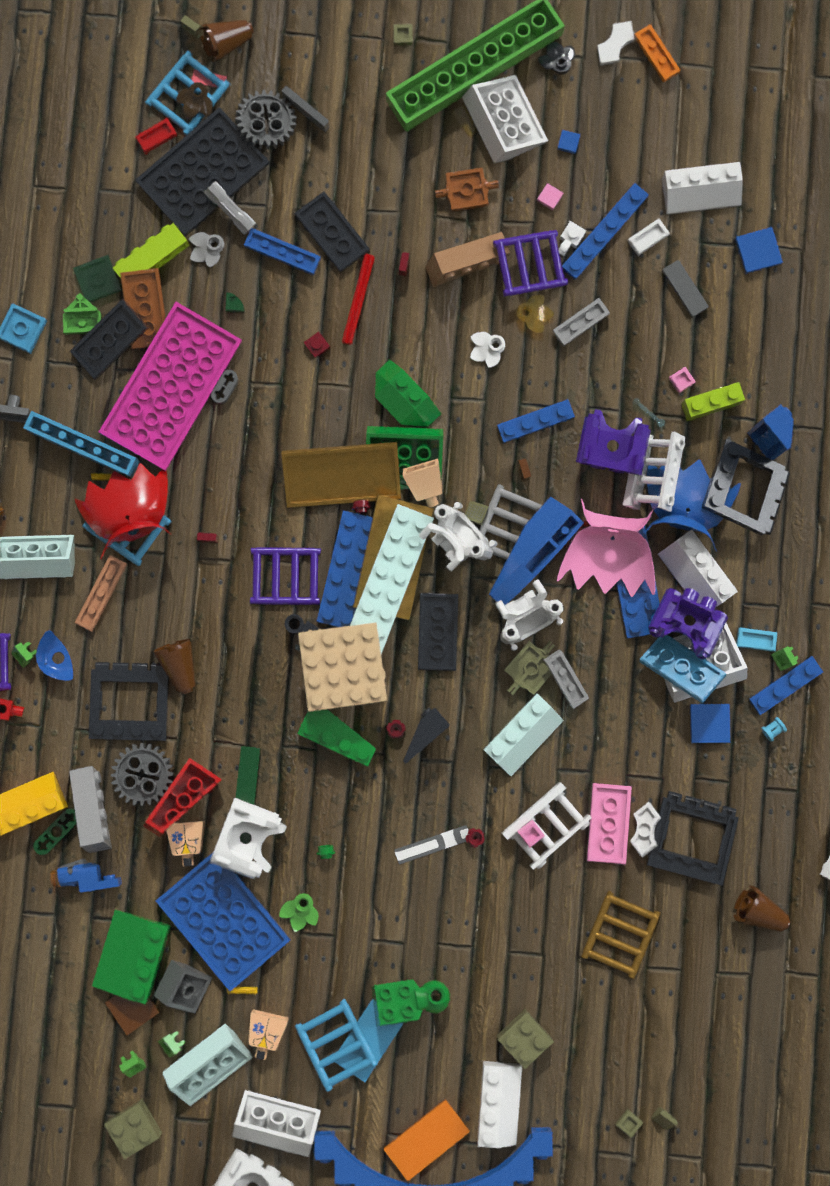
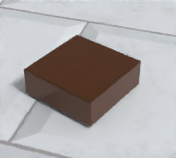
M526 459L519 460L517 464L522 480H529L531 473Z

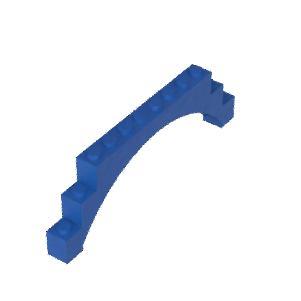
M531 1127V1133L523 1144L510 1157L484 1174L453 1184L421 1185L399 1181L371 1169L342 1145L335 1136V1131L315 1132V1160H319L321 1163H329L331 1160H335V1184H339V1186H351V1184H355V1186H514V1181H517L518 1184H527L529 1181H533V1156H536L537 1159H547L548 1156H553L551 1127Z

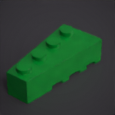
M328 709L307 711L297 733L366 766H369L376 751L372 744Z

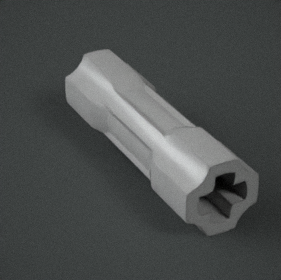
M216 181L204 192L214 204L218 205L243 234L255 224L254 220L227 196L226 191Z

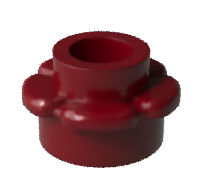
M357 500L353 502L352 510L356 511V514H366L371 506H369L367 500Z
M393 720L387 725L388 735L391 738H401L404 735L406 727L400 720Z
M472 828L468 831V835H466V842L471 847H478V845H482L484 842V833L480 829Z

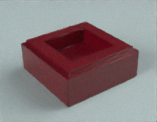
M403 252L399 264L400 276L406 277L410 253Z
M197 533V541L218 543L219 537L215 533Z

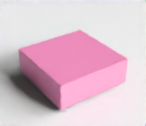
M547 183L537 201L553 210L563 196V192Z
M686 367L669 377V380L679 394L696 383Z
M533 820L517 831L529 848L545 836Z

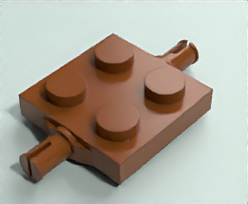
M483 167L445 173L446 189L435 190L436 198H448L451 212L485 207L489 205L488 190L499 189L498 180L487 182L484 177Z

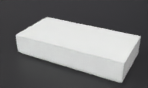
M657 219L629 238L628 242L639 256L669 236L670 233L661 220Z

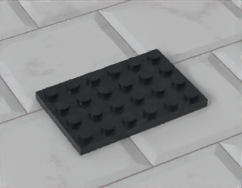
M220 107L135 179L136 183L185 237L220 208L204 194L215 181L226 191L227 196L231 198L270 164L269 160L256 146H252L251 141L245 142L246 136H240L241 130H237V125Z

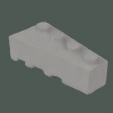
M93 766L69 771L80 847L88 853L112 849L107 815L103 805L104 795L99 785V782H101L100 772Z

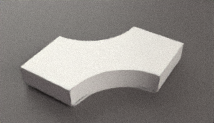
M631 21L613 24L610 38L597 46L600 65L619 62L621 49L634 41Z
M650 802L634 813L637 821V830L630 842L641 857H644L658 846L655 841L654 830L661 817Z

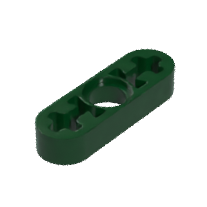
M75 809L65 810L34 842V850L37 854L45 855L51 852L77 825ZM67 813H74L75 816L73 817V819L75 821H69L64 826L62 823L68 819ZM59 826L62 829L60 837L53 836V827ZM48 837L51 840L55 841L54 843L52 841H49V843L46 845L47 850L39 849L41 847L40 842L43 843L47 841Z

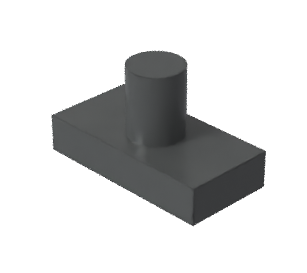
M9 395L7 405H0V420L26 423L31 412L29 408L19 407L21 399L19 396Z

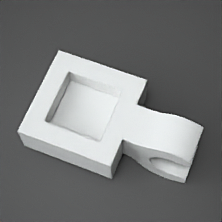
M570 221L560 236V239L564 242L559 248V254L565 256L570 246L576 248L586 230Z

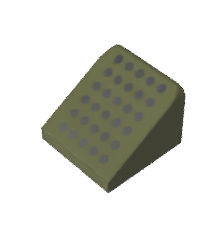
M470 501L465 515L471 522L481 526L488 506Z
M658 1107L651 1117L653 1121L666 1130L677 1125L675 1117L662 1107Z

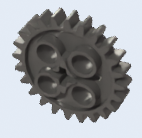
M262 90L260 95L255 91L254 97L249 93L248 100L242 98V104H238V110H236L235 123L238 124L237 130H241L240 136H246V143L251 140L253 147L257 143L259 144V149L266 145L267 150H269L270 145L277 149V143L283 146L284 140L289 141L290 136H293V129L296 127V116H294L295 109H290L291 102L285 104L286 97L279 99L280 93L273 96L272 90H270L269 94ZM263 105H266L267 109L266 118L268 122L267 128L269 134L265 133V118ZM252 110H258L259 113H254ZM275 126H276V127H278V128H280V129H279V130H275V129H273L272 127H275ZM254 127H259L261 130H255Z
M141 743L138 749L137 745L133 744V750L126 747V754L119 753L121 760L114 759L118 765L111 766L112 769L116 770V773L110 774L111 777H116V780L111 784L118 785L114 791L121 790L120 798L127 796L126 803L133 799L134 806L137 805L138 801H140L141 806L145 805V801L152 805V799L159 802L158 795L163 797L165 794L164 790L169 788L167 784L173 783V780L169 779V776L175 775L173 772H169L173 765H167L170 757L164 759L163 756L166 752L158 753L159 747L152 750V744H148L147 748H145L144 743ZM134 757L140 760L138 768H134L131 765ZM152 762H156L159 765V770L156 773L150 770ZM126 769L136 772L144 770L145 774L158 776L159 780L149 777L141 779L140 775L127 773ZM129 776L135 779L133 787H129L126 783ZM147 781H151L154 784V789L151 792L145 789Z

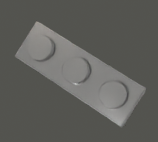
M598 298L556 327L552 332L564 347L607 317L610 312L600 298Z
M557 650L544 659L546 666L571 708L574 709L589 699L561 650Z

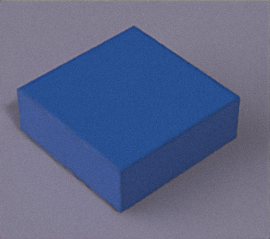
M562 130L557 150L575 154L580 134Z

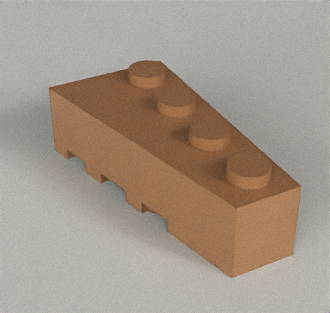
M500 232L434 253L425 266L433 287L474 271L485 269L489 265L500 264L497 248H494L493 241L504 239L503 233ZM504 246L507 258V256L510 254V250L508 246Z

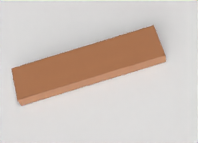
M109 555L75 624L93 632L127 563Z

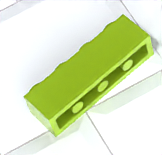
M174 223L166 225L158 235L149 237L143 246L133 249L130 252L131 255L125 259L118 260L113 269L120 279V273L159 269L189 247L188 241Z

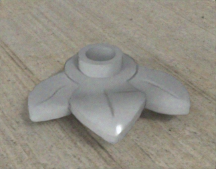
M199 232L189 238L191 243L196 246L190 257L192 261L198 263L206 261L209 268L218 263L220 252L224 248V241L219 235L209 236L204 232ZM217 242L218 246L212 247V243Z

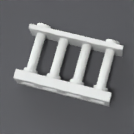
M672 432L670 440L653 439V436L650 435L642 475L628 474L623 501L624 506L640 510L641 503H657L658 508L672 512L682 452L685 446L684 436ZM651 447H669L667 458H649ZM648 465L665 466L664 476H646ZM644 485H662L660 496L643 495Z
M558 782L502 832L507 840L510 837L512 840L515 839L533 860L530 864L533 870L536 867L540 869L547 862L545 859L576 831L579 829L584 830L590 824L591 816L587 814L582 817L564 796L565 793L563 791L566 788L561 782ZM553 799L555 801L558 800L577 822L570 830L550 810L549 803ZM539 812L541 814L544 813L563 835L553 843L536 823L545 835L541 841L548 847L540 856L532 847L529 848L517 832L531 820L535 822L534 816Z

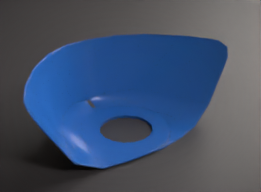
M51 630L46 631L39 642L36 652L39 668L43 673L52 678L64 681L72 680L73 667L67 649ZM54 653H63L64 661L61 664L53 662L52 657Z

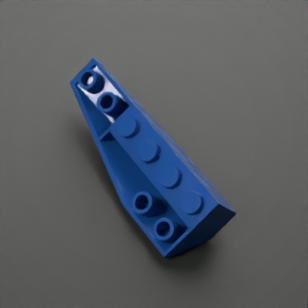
M549 497L525 524L489 595L496 602L502 601L504 606L508 604L553 559L584 522L571 509L554 498Z

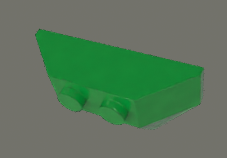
M388 360L376 372L375 398L401 425L429 427L442 414L420 386L391 360Z

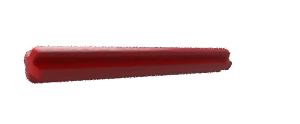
M365 254L342 338V343L351 345L353 342L373 267L374 256L370 254Z

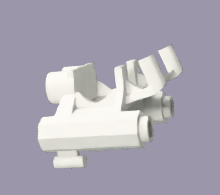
M456 502L453 508L444 504L437 506L434 513L438 519V525L429 523L419 534L421 539H425L431 532L437 533L431 539L437 546L440 545L447 552L446 556L451 560L447 565L450 571L454 570L460 562L465 561L468 557L481 560L490 559L493 554L492 547L497 546L496 541L491 540L489 542L468 517L458 510L463 507L459 502Z
M539 580L533 582L534 587L539 593L537 597L533 590L505 606L502 601L496 603L503 618L507 619L505 628L500 634L501 641L505 644H510L513 651L517 649V645L514 643L520 642L549 626L555 619L557 620V625L563 623V619L559 618L563 611L562 603L558 600H544L547 592Z
M235 798L210 863L252 879L255 877L259 878L262 869L265 872H270L271 870L270 864L261 854L263 841L269 835L285 832L287 827L280 823L281 818L278 817L279 814ZM244 832H248L252 837L251 842L248 844H243L240 841V835Z
M235 1149L214 1186H247L250 1182H255L258 1186L295 1185L288 1179L281 1177V1172L270 1165H267L265 1169L262 1168L264 1162L252 1154L249 1157L244 1152Z

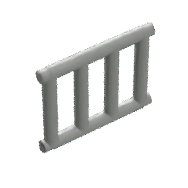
M498 484L479 531L484 536L487 531L516 543L519 536L490 525L493 514L525 526L529 520L497 507L500 497L538 511L542 505L504 490V487ZM492 547L493 555L507 560L510 553Z

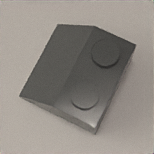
M171 960L154 996L166 1006L195 1013L212 977L187 964Z

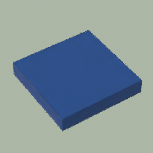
M772 227L735 238L745 274L783 263Z
M690 704L691 743H730V704Z

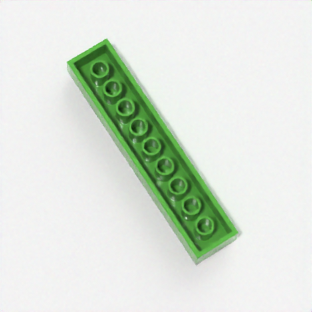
M536 0L386 92V102L407 132L462 98L472 85L488 82L561 37L565 25L548 0Z

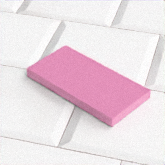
M592 783L587 861L626 864L631 786Z

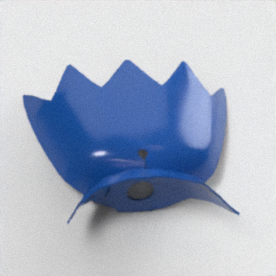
M697 460L684 471L679 468L672 512L658 508L657 503H650L659 518L653 521L646 531L652 525L668 523L671 527L702 532L711 539L714 545L712 537L707 530L717 526L723 518L701 508L711 479L707 475L701 460ZM648 465L647 476L663 477L665 466H661L658 469L656 466ZM741 483L729 489L725 506L731 508ZM647 484L649 495L660 496L662 485Z

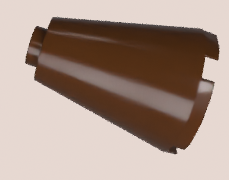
M246 20L207 23L199 27V31L203 30V36H200L207 56L213 57L212 62L219 61L250 40L254 33L252 24Z
M190 639L178 640L176 643H169L153 651L154 655L176 691L182 694L192 692V688L196 685Z
M750 885L748 886L750 887L748 891L744 889L741 892L734 906V909L737 910L736 915L733 914L736 921L777 932H782L789 927V915L757 887Z

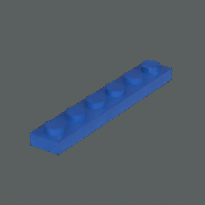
M634 183L562 265V269L576 280L643 204L649 194Z

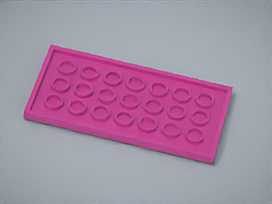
M175 302L103 423L99 433L166 471L242 340Z

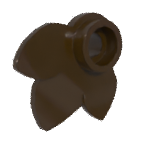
M195 82L190 88L182 89L178 93L176 102L184 104L183 111L187 119L195 117L199 112L208 117L212 112L213 104L207 96L208 90L203 83ZM197 88H200L201 90L200 95H195V90Z

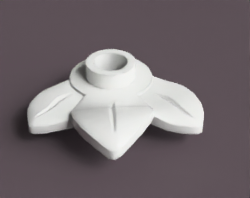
M478 332L471 336V340L477 346L473 349L470 358L477 362L486 361L489 368L495 366L500 361V353L505 348L504 339L499 335L491 336L487 332ZM494 342H497L499 344V347L494 348L492 344Z

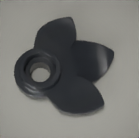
M551 42L547 46V55L538 57V61L543 68L547 70L554 69L556 73L563 75L568 73L571 68V61L575 57V50L571 45L563 48L558 42Z

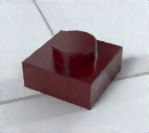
M319 331L304 342V345L315 359L330 348V345Z

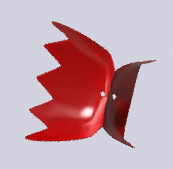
M139 463L132 480L113 471L105 490L89 481L85 502L75 499L78 510L92 530L98 536L108 539L101 558L107 548L115 541L130 542L144 537L157 527L171 534L167 529L159 525L166 510L168 494L167 471L163 469L155 477L144 465ZM139 529L137 534H128V531Z

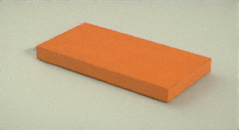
M445 1099L385 1146L384 1151L406 1180L409 1181L467 1135L470 1130Z

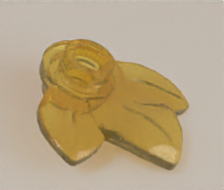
M543 295L530 297L527 303H522L518 306L516 312L517 317L526 323L528 329L538 333L544 331L543 323L549 321L554 316V312L543 305ZM522 311H529V315H523Z

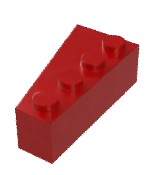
M189 758L143 827L160 837L212 791L222 779Z

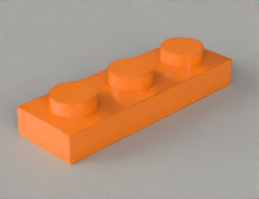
M651 24L634 34V38L663 82L680 73L679 67Z

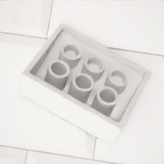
M516 75L472 85L462 98L494 163L511 159L548 141Z
M725 623L711 656L705 659L726 672V677L715 689L747 679V666L727 623ZM686 635L673 638L694 652L692 641ZM665 679L674 703L692 697Z

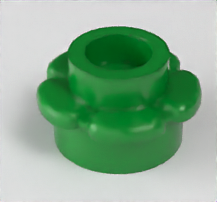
M333 845L318 846L316 854L320 855L321 859L332 858V854H335Z

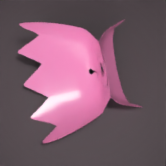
M581 498L584 516L591 526L578 532L562 561L557 581L562 579L566 572L571 569L577 589H580L594 575L604 594L622 579L631 597L635 595L644 580H646L652 595H655V575L648 542L637 532L646 525L653 510L647 518L640 519L607 516L586 510Z

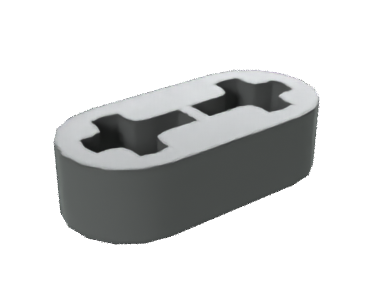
M233 370L224 371L212 390L211 397L216 404L226 403L237 386L238 376ZM231 375H233L232 378L234 379V381H233V382L230 381V382L227 384V386H225V384H226V382H227V380L225 379V377H226V376L230 377ZM224 388L223 395L225 397L218 400L216 392L220 393Z

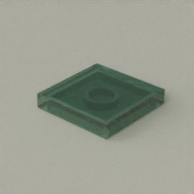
M109 255L73 268L83 296L90 303L122 291Z

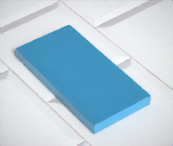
M668 635L663 638L659 637L640 658V663L702 704L726 677V672L709 661L698 658L692 650Z
M373 998L357 1021L378 1063L403 1023L377 1027ZM351 1030L339 1050L358 1041L353 1030ZM362 1048L335 1061V1063L344 1069H348L367 1058ZM369 1066L354 1075L363 1082H366L375 1067Z

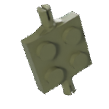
M528 641L505 668L504 671L514 681L507 690L510 694L514 695L521 687L534 695L550 677L551 672L546 666L544 659L549 656V652L555 647L554 644L551 645V641L543 649L536 647Z

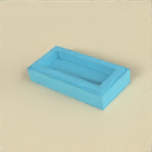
M738 628L737 647L775 652L777 632Z

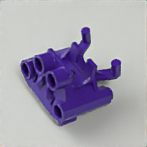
M595 409L594 414H588V417L584 419L576 463L590 465V467L603 470L609 468V471L624 473L625 471L629 474L642 475L651 432L648 429L649 425L642 424V418H636L626 429H613L606 424L601 410ZM611 440H615L618 443V449L614 452L609 451L607 448V443Z
M686 588L683 595L675 589H667L648 627L650 635L663 638L671 632L682 633L692 641L695 655L705 660L712 654L728 619L727 615L722 611L715 610L717 602L713 598L705 596L700 604L697 603L699 593L694 589ZM687 615L693 616L695 624L692 626L685 624L684 617Z

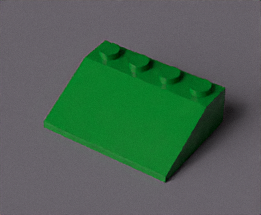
M367 426L366 444L397 442L400 489H410L403 477V469L435 459L439 461L442 479L443 429Z
M115 909L92 986L125 999L143 1004L148 1003L171 925Z

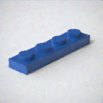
M251 228L244 243V247L311 275L315 274L321 260V256Z
M567 399L498 424L497 428L504 444L568 421L575 416Z
M810 656L748 700L756 712L762 715L823 673L813 656Z

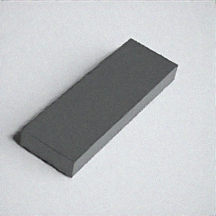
M285 86L282 89L283 98L286 97L288 103L291 102L294 108L326 133L329 129V120L288 86Z
M679 260L662 270L691 318L708 309L709 306Z

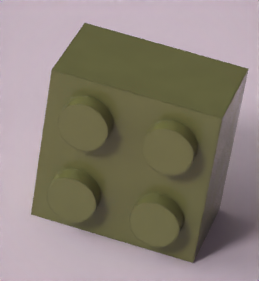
M526 1009L497 1035L500 1043L524 1069L554 1042L552 1037Z
M143 1099L111 1117L104 1124L124 1159L157 1140L162 1134Z

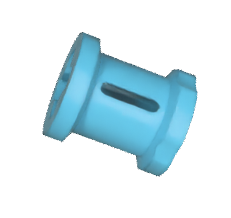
M778 717L774 718V721L768 726L761 727L763 734L770 742L774 741V737L781 732L785 733L787 731L785 725Z

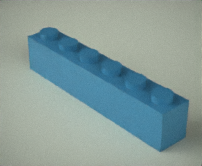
M31 411L23 427L31 434L129 478L133 477L140 462L134 456Z

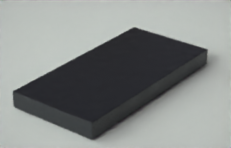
M325 191L294 213L340 273L370 251V248Z
M122 299L70 352L90 376L97 380L149 327L129 304Z
M420 593L418 670L456 671L458 594Z

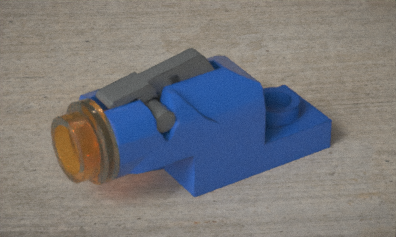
M85 858L60 866V868H55V870L50 872L52 886H78L79 884L80 892L122 885L121 877L115 878V874L103 876L104 880H102L99 864L88 863Z

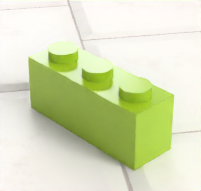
M737 382L687 398L681 405L686 420L690 421L740 405L745 401L740 383Z

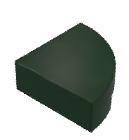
M226 292L225 311L245 313L242 301L236 295Z

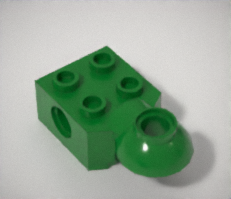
M413 979L378 984L371 987L377 1027L417 1021L423 1010L429 1013H440L448 1007L450 1002L449 989L444 983L436 980L426 982L421 988ZM433 991L439 993L440 999L438 1002L431 999Z

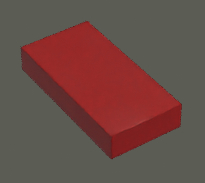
M168 118L138 134L135 138L144 153L147 154L175 138L177 133Z

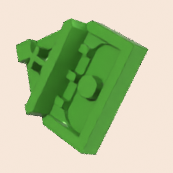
M80 293L68 308L63 310L65 312L63 314V333L65 335L87 334L102 319L101 312Z

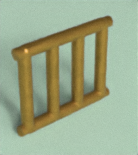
M607 891L581 957L586 959L588 957L625 972L631 979H635L661 913L659 911L651 912L614 896V893L611 891ZM613 903L650 919L647 929H641L608 915L607 911L610 904ZM603 921L643 937L639 949L599 932ZM596 939L635 955L632 966L593 951L592 948Z

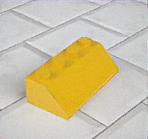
M54 772L0 794V836L68 808Z

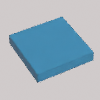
M12 303L0 326V340L31 354L47 323V319Z

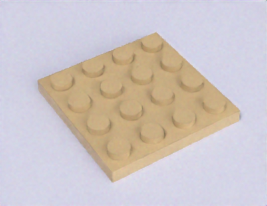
M377 622L298 633L308 711L387 701Z

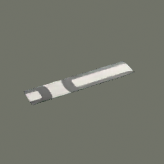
M465 825L395 849L398 863L402 864L466 842L465 838L468 835L467 826Z

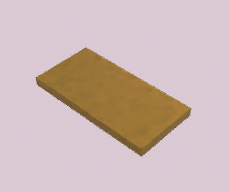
M397 442L287 450L281 453L287 508L353 503L357 500L376 501L378 495L401 499Z
M381 495L377 496L353 608L358 607L397 504L432 517L434 508ZM426 541L396 615L397 618L410 619Z

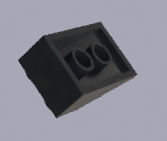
M429 707L421 714L423 718L419 721L403 761L405 764L450 726L436 708L431 710Z

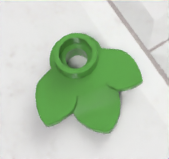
M305 893L297 895L292 901H287L282 906L279 914L281 918H290L291 926L295 932L301 930L306 923L315 926L319 917L318 911L313 907L311 896ZM303 899L307 901V905L304 907L300 905V901Z

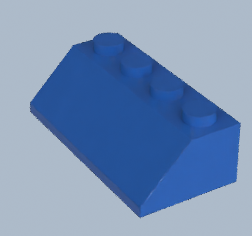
M782 405L778 406L747 432L763 454L771 460L776 459L791 447L794 419L791 417L792 413L790 410Z

